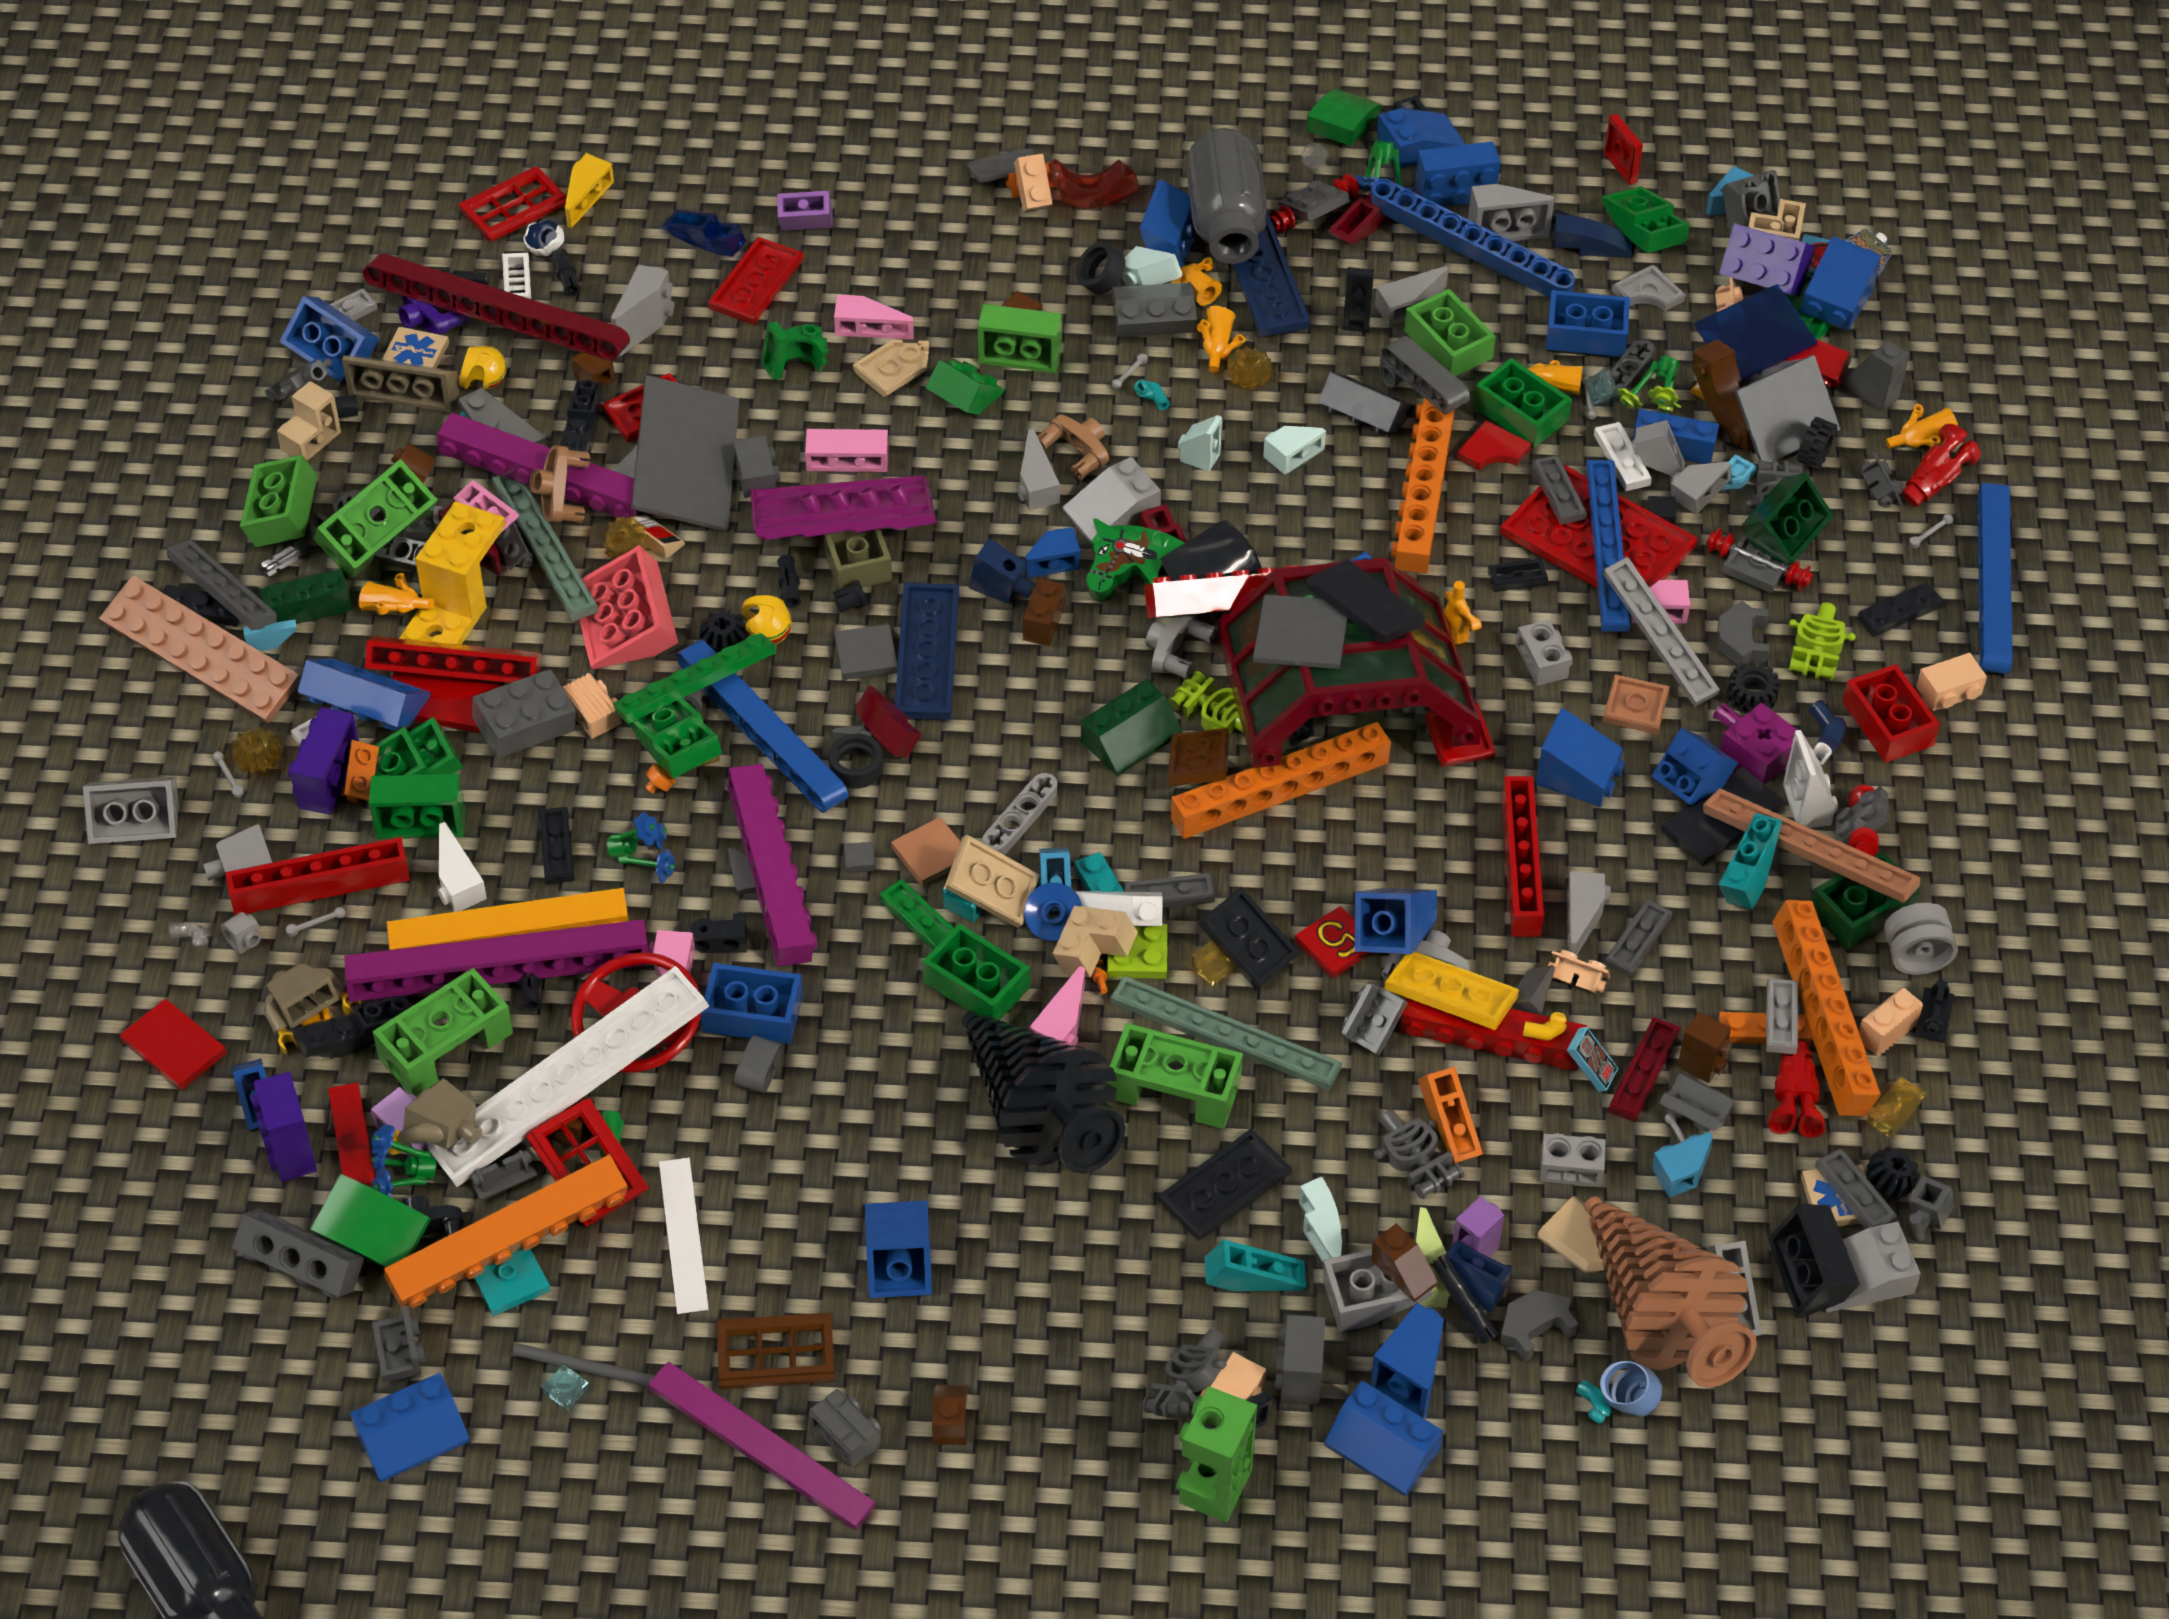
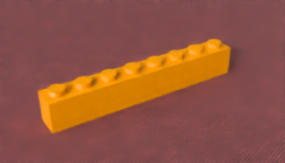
M624 888L387 921L389 949L395 950L628 921Z

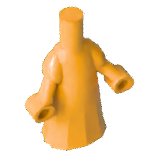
M1210 257L1203 259L1200 263H1191L1180 267L1183 275L1171 282H1190L1195 300L1200 306H1206L1215 301L1222 291V284L1201 271L1203 269L1210 271L1214 268V263Z
M1210 306L1205 312L1206 320L1202 319L1196 327L1203 335V348L1210 356L1209 371L1218 372L1220 359L1227 357L1232 349L1240 347L1246 341V338L1241 334H1237L1232 339V342L1228 344L1236 316L1234 312L1225 307Z
M1553 360L1549 365L1537 363L1527 368L1558 390L1577 395L1580 394L1583 366L1560 365L1559 361Z
M1918 403L1913 406L1910 419L1903 425L1901 434L1886 438L1885 442L1889 449L1902 444L1914 448L1923 445L1930 446V448L1933 445L1940 446L1939 429L1948 423L1958 426L1957 420L1951 409L1946 407L1933 415L1917 421L1918 418L1922 417L1924 411L1923 406Z
M398 573L394 578L398 588L368 581L363 586L359 595V607L362 611H377L379 615L394 612L407 613L415 608L432 610L434 607L433 599L418 597L416 591L409 587L403 573Z
M1456 581L1453 590L1444 594L1448 600L1444 614L1454 644L1465 643L1469 640V628L1472 632L1482 628L1481 621L1470 613V608L1464 598L1465 584L1462 581Z

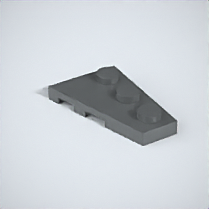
M483 388L458 399V405L467 418L540 445L546 443V437Z

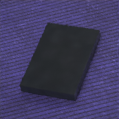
M1242 887L1197 923L1255 990L1260 988L1300 954Z

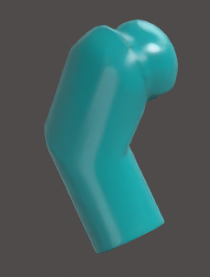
M1143 379L1135 383L1134 389L1138 396L1153 400L1159 410H1165L1169 407L1170 402L1159 384Z
M1584 1379L1577 1387L1576 1392L1593 1406L1588 1412V1416L1598 1424L1603 1423L1605 1417H1609L1611 1413L1610 1405L1604 1399L1602 1391Z

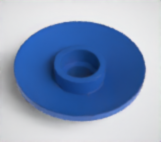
M1054 882L1043 884L1029 895L1025 903L1024 917L1026 924L1037 937L1046 941H1058L1073 907L1082 906V902L1077 893L1065 884ZM1057 908L1060 910V915L1058 918L1053 919L1050 917V911Z

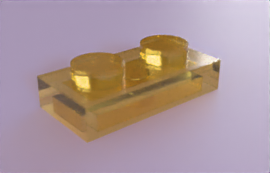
M1900 1076L1868 1115L1866 1123L1893 1138L1924 1100L1926 1091Z

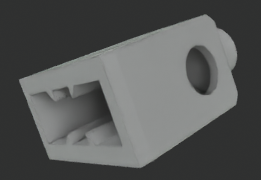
M259 824L219 841L216 844L219 859L205 863L203 867L209 881L223 876L226 877L225 872L272 863Z

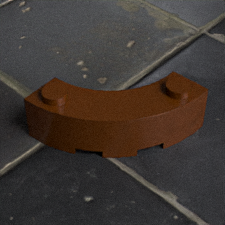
M1716 339L1693 352L1694 364L1692 369L1697 377L1702 395L1716 421L1729 436L1733 444L1739 445L1748 452L1754 448L1734 392L1740 389L1738 383L1742 380L1736 363L1735 350Z

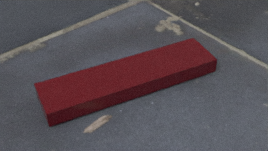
M1653 1016L1609 1104L1608 1112L1632 1122H1637L1680 1034V1026Z

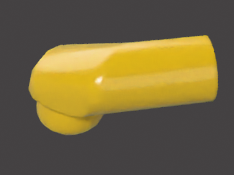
M1554 1012L1551 1014L1550 1021L1543 1025L1526 1021L1523 1036L1545 1041L1551 1040L1565 1031L1567 1027L1565 1024L1566 1016L1563 1013Z

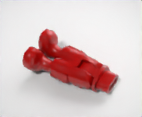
M1949 423L1944 424L1939 429L1938 436L1942 441L1941 446L1933 445L1924 454L1920 465L1913 472L1910 480L1906 482V488L1902 492V496L1913 507L1917 508L1922 502L1929 501L1943 487L1950 485L1961 474V466L1963 464L1973 466L1980 459L1981 451L1978 444L1973 440L1964 442L1957 449L1956 455L1952 459L1950 458V452L1962 443L1968 435L1964 429Z
M1798 1041L1796 1054L1781 1053L1779 1073L1774 1083V1095L1776 1100L1780 1102V1105L1768 1117V1128L1775 1134H1787L1795 1127L1797 1121L1795 1102H1798L1799 1106H1801L1799 1115L1800 1134L1807 1138H1815L1825 1132V1119L1815 1106L1820 1100V1087L1812 1060L1813 1054L1809 1051V1044L1807 1042Z

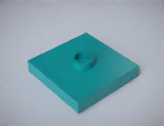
M521 1248L512 1253L513 1256L508 1261L500 1265H496L494 1262L484 1267V1272L473 1278L492 1316L551 1291L550 1285L531 1249L524 1251Z

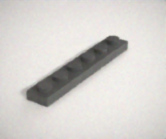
M192 540L167 548V557L251 631L262 629L267 625L277 622L275 611Z

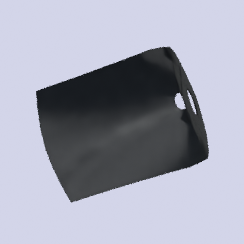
M1227 520L1216 523L1160 558L1171 581H1180L1179 576L1196 574L1197 579H1206V573L1222 572L1223 577L1232 576V571L1249 570V575L1258 574V569L1262 568L1258 556L1248 540ZM1202 613L1195 615L1199 620H1201L1202 618L1208 616L1211 613Z

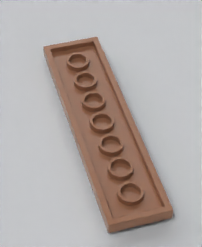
M132 575L99 617L100 621L106 626L268 724L300 684L301 676L134 575Z

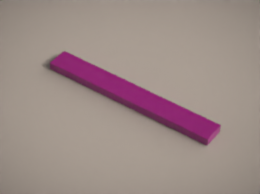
M669 1361L648 1384V1389L853 1530L856 1531L874 1509L875 1501Z

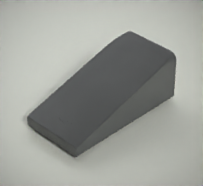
M1550 965L1528 970L1517 986V989H1519L1518 998L1511 1009L1538 1015L1542 1014L1555 967Z

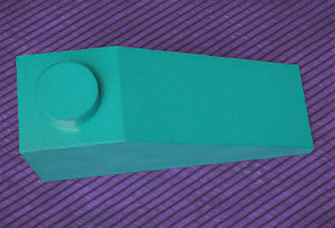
M1225 1239L1204 1257L1207 1285L1230 1291H1303L1307 1288L1304 1260Z

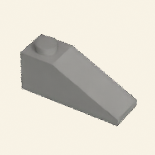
M1034 428L1028 429L1020 472V485L1017 486L1020 501H1025L1029 511L1060 503V483Z
M1569 873L1567 885V949L1576 955L1601 918L1604 903L1610 902L1611 889L1610 886L1605 885V874Z
M1746 1241L1706 1247V1251L1735 1263L1743 1271L1731 1272V1274H1739L1747 1280V1292H1729V1294H1739L1746 1300L1742 1313L1734 1314L1739 1317L1737 1322L1746 1324L1756 1336L1762 1335Z

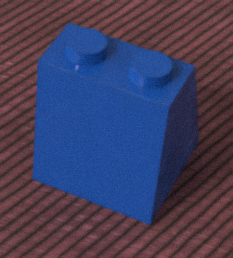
M1833 236L1804 293L1800 312L1849 331L1873 292L1882 255Z
M1561 708L1541 748L1536 785L1601 807L1605 797L1610 798L1616 783L1613 781L1615 776L1620 778L1625 766V761L1621 760L1623 748L1569 711Z
M1378 888L1355 892V952L1413 954L1437 920V890Z
M928 1201L865 1204L869 1298L932 1295Z
M1417 1302L1374 1355L1370 1386L1426 1419L1440 1351L1444 1319L1434 1309L1426 1308Z

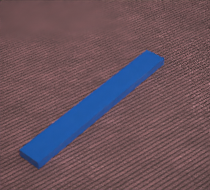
M1587 460L1586 472L1601 631L1629 632V611L1603 575L1604 569L1624 559L1614 460Z

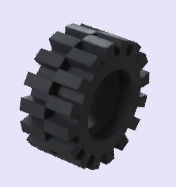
M1815 417L1811 421L1810 427L1808 426L1803 442L1800 444V450L1797 454L1798 462L1817 470L1821 468L1826 460V456L1830 453V448L1833 446V440L1838 429L1837 424Z
M1750 662L1749 667H1747L1746 663H1742L1740 668H1734L1730 674L1727 688V699L1731 701L1733 708L1739 706L1738 711L1742 713L1746 709L1748 710L1747 714L1760 703H1763L1769 709L1771 707L1774 708L1781 683L1778 680V674L1776 672L1772 674L1773 669L1771 667L1764 669L1765 664L1760 663L1759 667H1757L1755 662ZM1755 685L1764 691L1752 692L1743 686Z

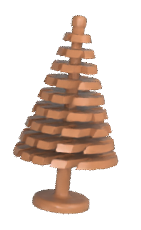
M1596 1196L1589 1198L1585 1203V1210L1591 1217H1594L1589 1218L1590 1227L1596 1238L1599 1257L1603 1259V1269L1608 1270L1605 1272L1608 1282L1612 1283L1608 1284V1287L1614 1295L1612 1299L1616 1306L1627 1349L1644 1351L1630 1352L1631 1358L1638 1364L1655 1370L1669 1369L1686 1361L1687 1373L1698 1386L1706 1388L1721 1386L1734 1379L1747 1367L1757 1347L1756 1335L1746 1324L1737 1322L1739 1317L1734 1314L1742 1313L1746 1300L1739 1294H1729V1292H1747V1280L1739 1274H1731V1272L1743 1271L1735 1263L1723 1259L1712 1252L1697 1249L1702 1247L1669 1231H1665L1657 1225L1647 1223L1646 1220L1633 1216L1632 1213L1621 1210L1618 1206L1610 1203L1604 1204ZM1676 1350H1690L1689 1354L1676 1352Z

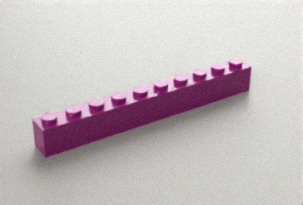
M643 919L345 955V977L349 1002L435 992L472 968L489 985L517 982L523 977L522 974L527 973V980H530V973H534L540 979L590 973L604 963L619 956L648 952V944ZM647 964L631 965L624 968L647 966Z

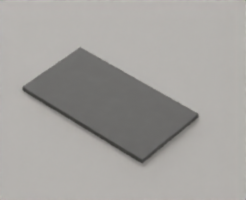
M650 375L645 376L631 509L727 532L739 398Z

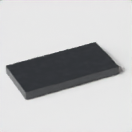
M1349 559L1312 575L1306 580V587L1382 644L1425 625L1426 616Z
M1744 767L1731 774L1724 787L1721 788L1772 812H1777L1784 805L1782 798ZM1714 793L1694 805L1687 806L1662 824L1661 831L1702 866L1745 834V831L1703 813V804Z
M1249 1129L1160 1193L1158 1201L1200 1241L1291 1175L1292 1167L1252 1129Z

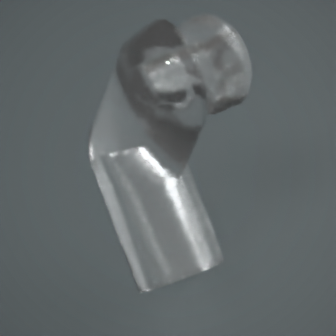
M195 922L169 924L170 938L192 937V944L194 946H206L208 944L207 935H209L207 928Z

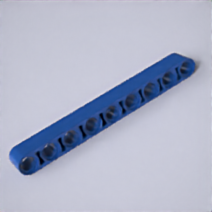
M1378 179L1372 184L1370 202L1381 208V214L1549 298L1551 297V290L1574 291L1575 275L1569 269L1388 179Z
M1981 482L1978 492L1980 667L1983 672L2010 674L2012 666L2009 485Z
M700 639L676 653V658L680 667L685 669L697 663L700 659L716 654V652L704 640ZM736 673L704 687V693L821 813L827 812L848 799V791L843 782Z

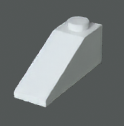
M443 822L439 824V880L441 888L438 889V894L444 905L449 904L452 910L457 912L484 901L487 897L484 881L447 824Z
M1075 891L1083 907L1126 912L1134 926H1162V892Z

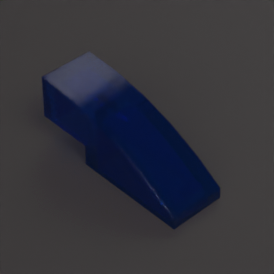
M675 210L662 225L663 229L673 236L695 247L719 255L733 257L746 242L740 225L720 223L716 214Z

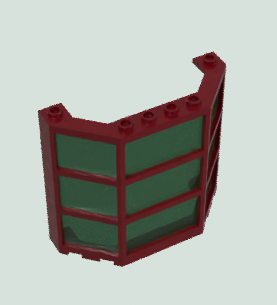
M1387 558L1351 561L1426 616L1425 625L1382 644L1348 618L1340 669L1253 662L1264 595L1322 599L1306 587L1307 578L1342 562L1274 569L1267 575L1268 579L1257 589L1254 587L1239 600V605L1231 613L1228 614L1226 612L1219 618V644L1252 767L1260 768L1281 765L1282 742L1311 717L1427 706L1451 723V747L1480 744L1481 720L1439 597L1432 591L1428 592L1421 587L1420 583L1406 572L1402 573L1395 568L1393 563Z

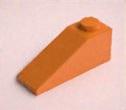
M1455 1066L1419 1078L1418 1082L1427 1110L1432 1120L1437 1123L1436 1128L1447 1151H1450L1453 1155V1164L1483 1155Z

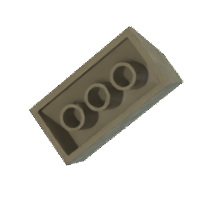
M355 355L343 356L342 358L348 394L356 395V398L452 412L461 390L458 371Z

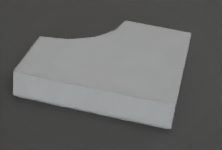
M1651 265L1612 286V292L1616 296L1630 297V306L1634 304H1650L1657 306L1663 311H1667L1684 302L1686 294L1655 265Z

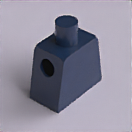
M988 539L975 557L969 588L1001 602L1008 603L1015 593L1029 598L1036 584L1023 577L1026 563L993 540Z

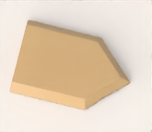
M892 339L854 363L852 368L856 375L885 397L927 371L930 343L929 341L921 340L918 343H903V340Z
M1573 1196L1540 1229L1536 1238L1585 1273L1606 1271L1603 1269V1259L1599 1257V1248H1597L1596 1238L1590 1227L1589 1218L1594 1217H1591L1585 1210V1203Z

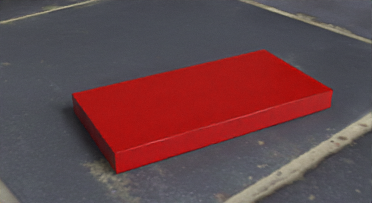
M757 237L708 301V309L755 325L803 261V252Z
M394 671L391 677L392 679L431 692L429 699L413 721L424 723L434 717L443 727L476 733L481 732L472 718L473 697L504 686L465 678Z

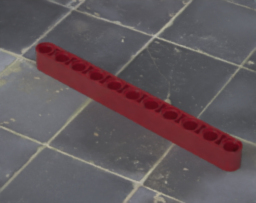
M378 254L363 269L364 279L374 287L606 360H615L630 343L628 333L619 326L392 255Z

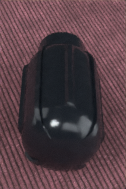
M174 1481L155 1485L131 1497L130 1503L124 1509L119 1521L118 1539L124 1557L163 1619H263L254 1605L258 1585L255 1582L250 1565L203 1493L196 1486L185 1481Z

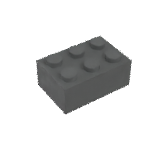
M551 669L473 697L472 718L497 759L575 731L576 709Z

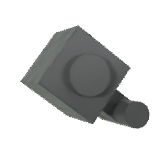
M1924 1175L1909 1199L1912 1213L1909 1221L1914 1240L1921 1242L1926 1238L1925 1230L1928 1225L1941 1229L1955 1205L1951 1186Z

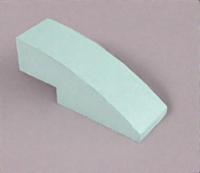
M1319 1177L1300 1186L1299 1204L1306 1213L1304 1214L1303 1232L1323 1261L1341 1256L1342 1235L1334 1199L1323 1177Z

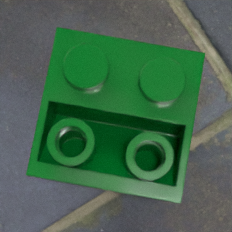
M952 358L950 362L938 361L926 386V389L966 413L977 415L1002 395L1005 390L997 385L998 380L986 373L981 375L976 372L978 369L976 366L966 361L961 363Z

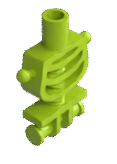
M1827 602L1820 604L1817 616L1805 614L1800 623L1795 619L1789 621L1791 628H1797L1795 638L1797 646L1793 648L1789 671L1803 672L1802 676H1806L1807 671L1816 673V679H1819L1820 676L1833 681L1839 660L1838 655L1842 651L1844 640L1854 641L1856 635L1852 632L1849 634L1845 633L1844 622L1834 620L1836 607L1833 604Z
M1195 671L1191 679H1186L1182 683L1183 687H1178L1175 690V695L1168 699L1170 707L1174 710H1179L1184 702L1183 716L1185 718H1188L1199 706H1202L1201 725L1205 730L1228 728L1229 735L1234 729L1243 733L1232 688L1220 689L1209 696L1214 691L1215 679L1209 677L1206 680L1205 676L1199 671ZM1254 720L1255 727L1258 733L1260 729V723Z

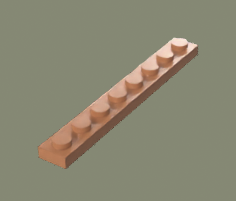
M1721 788L1703 804V813L1745 832L1755 813L1781 819L1782 826L1776 846L1902 903L1920 886V877Z

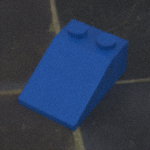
M1400 108L1379 114L1377 138L1379 141L1394 142V149H1399L1400 169L1417 164L1418 150L1466 145L1447 116L1442 113Z

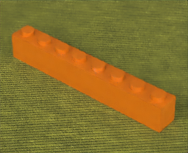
M609 1154L384 1268V1278L400 1308L407 1305L411 1309L416 1308L428 1300L427 1296L437 1291L439 1294L448 1292L456 1286L455 1282L465 1277L473 1279L484 1272V1267L494 1262L496 1265H500L512 1258V1253L521 1248L524 1251L532 1249L541 1242V1238L549 1234L557 1236L569 1228L568 1224L578 1219L580 1222H584L592 1218L597 1213L596 1210L606 1205L608 1208L618 1205L624 1200L623 1196L626 1195L628 1186Z

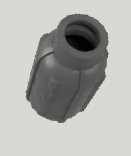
M1212 127L1195 141L1187 153L1186 173L1193 225L1197 234L1209 243L1210 252L1216 260L1223 263L1236 264L1244 262L1255 255L1259 248L1258 235L1266 227L1267 201L1260 153L1255 141L1234 129H1215Z

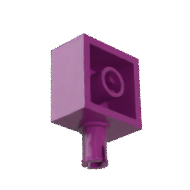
M1725 703L1717 707L1713 718L1729 728L1723 733L1720 750L1738 762L1736 766L1738 769L1744 767L1762 783L1767 784L1787 767L1794 733L1797 731L1795 727L1763 703H1760L1742 717Z

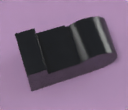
M733 913V920L712 921L702 918L696 920L691 925L690 930L693 933L696 951L700 953H747L748 928L745 913Z

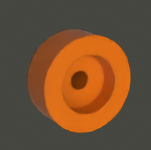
M654 763L646 772L650 781L645 787L653 794L658 788L667 792L676 783L675 779L667 774L657 763Z

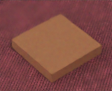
M1614 675L1602 722L1658 735L1670 686Z
M938 817L892 841L891 848L923 887L950 873L961 842L942 818Z

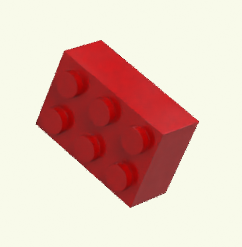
M1897 664L1847 681L1842 703L1884 763L1935 745L1940 723Z

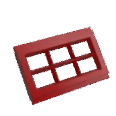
M535 166L459 203L458 208L488 241L493 242L565 206L567 197L539 167ZM535 181L542 185L526 194L520 190ZM547 191L552 195V197L536 205L531 201V199ZM513 192L520 196L504 205L497 201ZM524 202L530 207L514 216L508 212V210ZM491 203L497 207L482 216L475 212ZM502 213L508 218L492 227L485 223Z
M590 1098L572 1106L526 1135L527 1140L555 1182L571 1174L563 1162L578 1154L586 1166L591 1164L583 1150L596 1142L599 1143L606 1155L610 1154L628 1186L626 1195L623 1196L624 1200L618 1205L608 1208L606 1205L596 1210L597 1213L592 1218L582 1222L585 1228L649 1190L648 1185ZM581 1116L593 1137L579 1145L566 1124ZM559 1128L563 1130L574 1147L561 1156L558 1155L546 1137Z

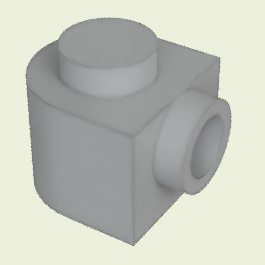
M240 912L220 925L225 939L240 955L248 949L255 947L261 940V935L257 932L259 925L251 914L246 915Z

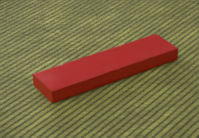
M359 1082L328 1088L342 1174L372 1188L375 1174L371 1161L372 1156Z

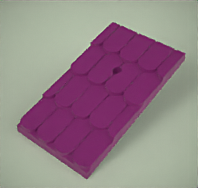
M925 475L750 490L754 531L758 538L760 537L763 540L803 534L804 537L846 530L863 532L893 527L894 530L937 523L930 486Z

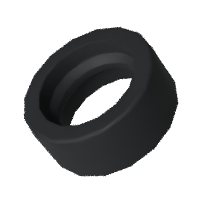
M1107 242L1092 244L1084 251L1077 264L1076 277L1078 282L1095 294L1109 292L1112 290V287L1118 284L1123 276L1126 262L1123 253ZM1107 258L1105 268L1101 274L1094 278L1097 267Z
M855 733L845 735L836 740L829 749V769L843 782L845 787L864 788L876 782L883 773V751L880 744L873 737ZM851 753H863L873 759L870 765L861 769H849L839 763L841 758Z

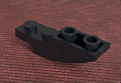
M592 380L576 381L567 409L568 420L559 446H566L569 450L587 451L591 454L599 421L603 382H594Z
M407 995L352 1006L350 1014L347 1016L294 1028L293 1038L305 1058L326 1052L331 1059L375 1044L373 1031L413 1005Z

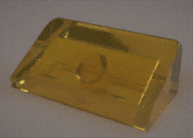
M1210 941L1192 955V969L1211 985L1236 969L1213 941Z

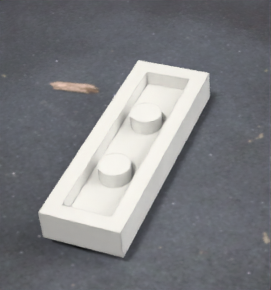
M1616 422L1596 427L1594 436L1606 458L1614 460L1615 474L1625 492L1650 486L1652 478L1639 455H1635L1632 442L1621 423Z

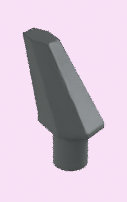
M866 726L839 727L831 731L832 736L837 738L855 733L865 734L877 740Z

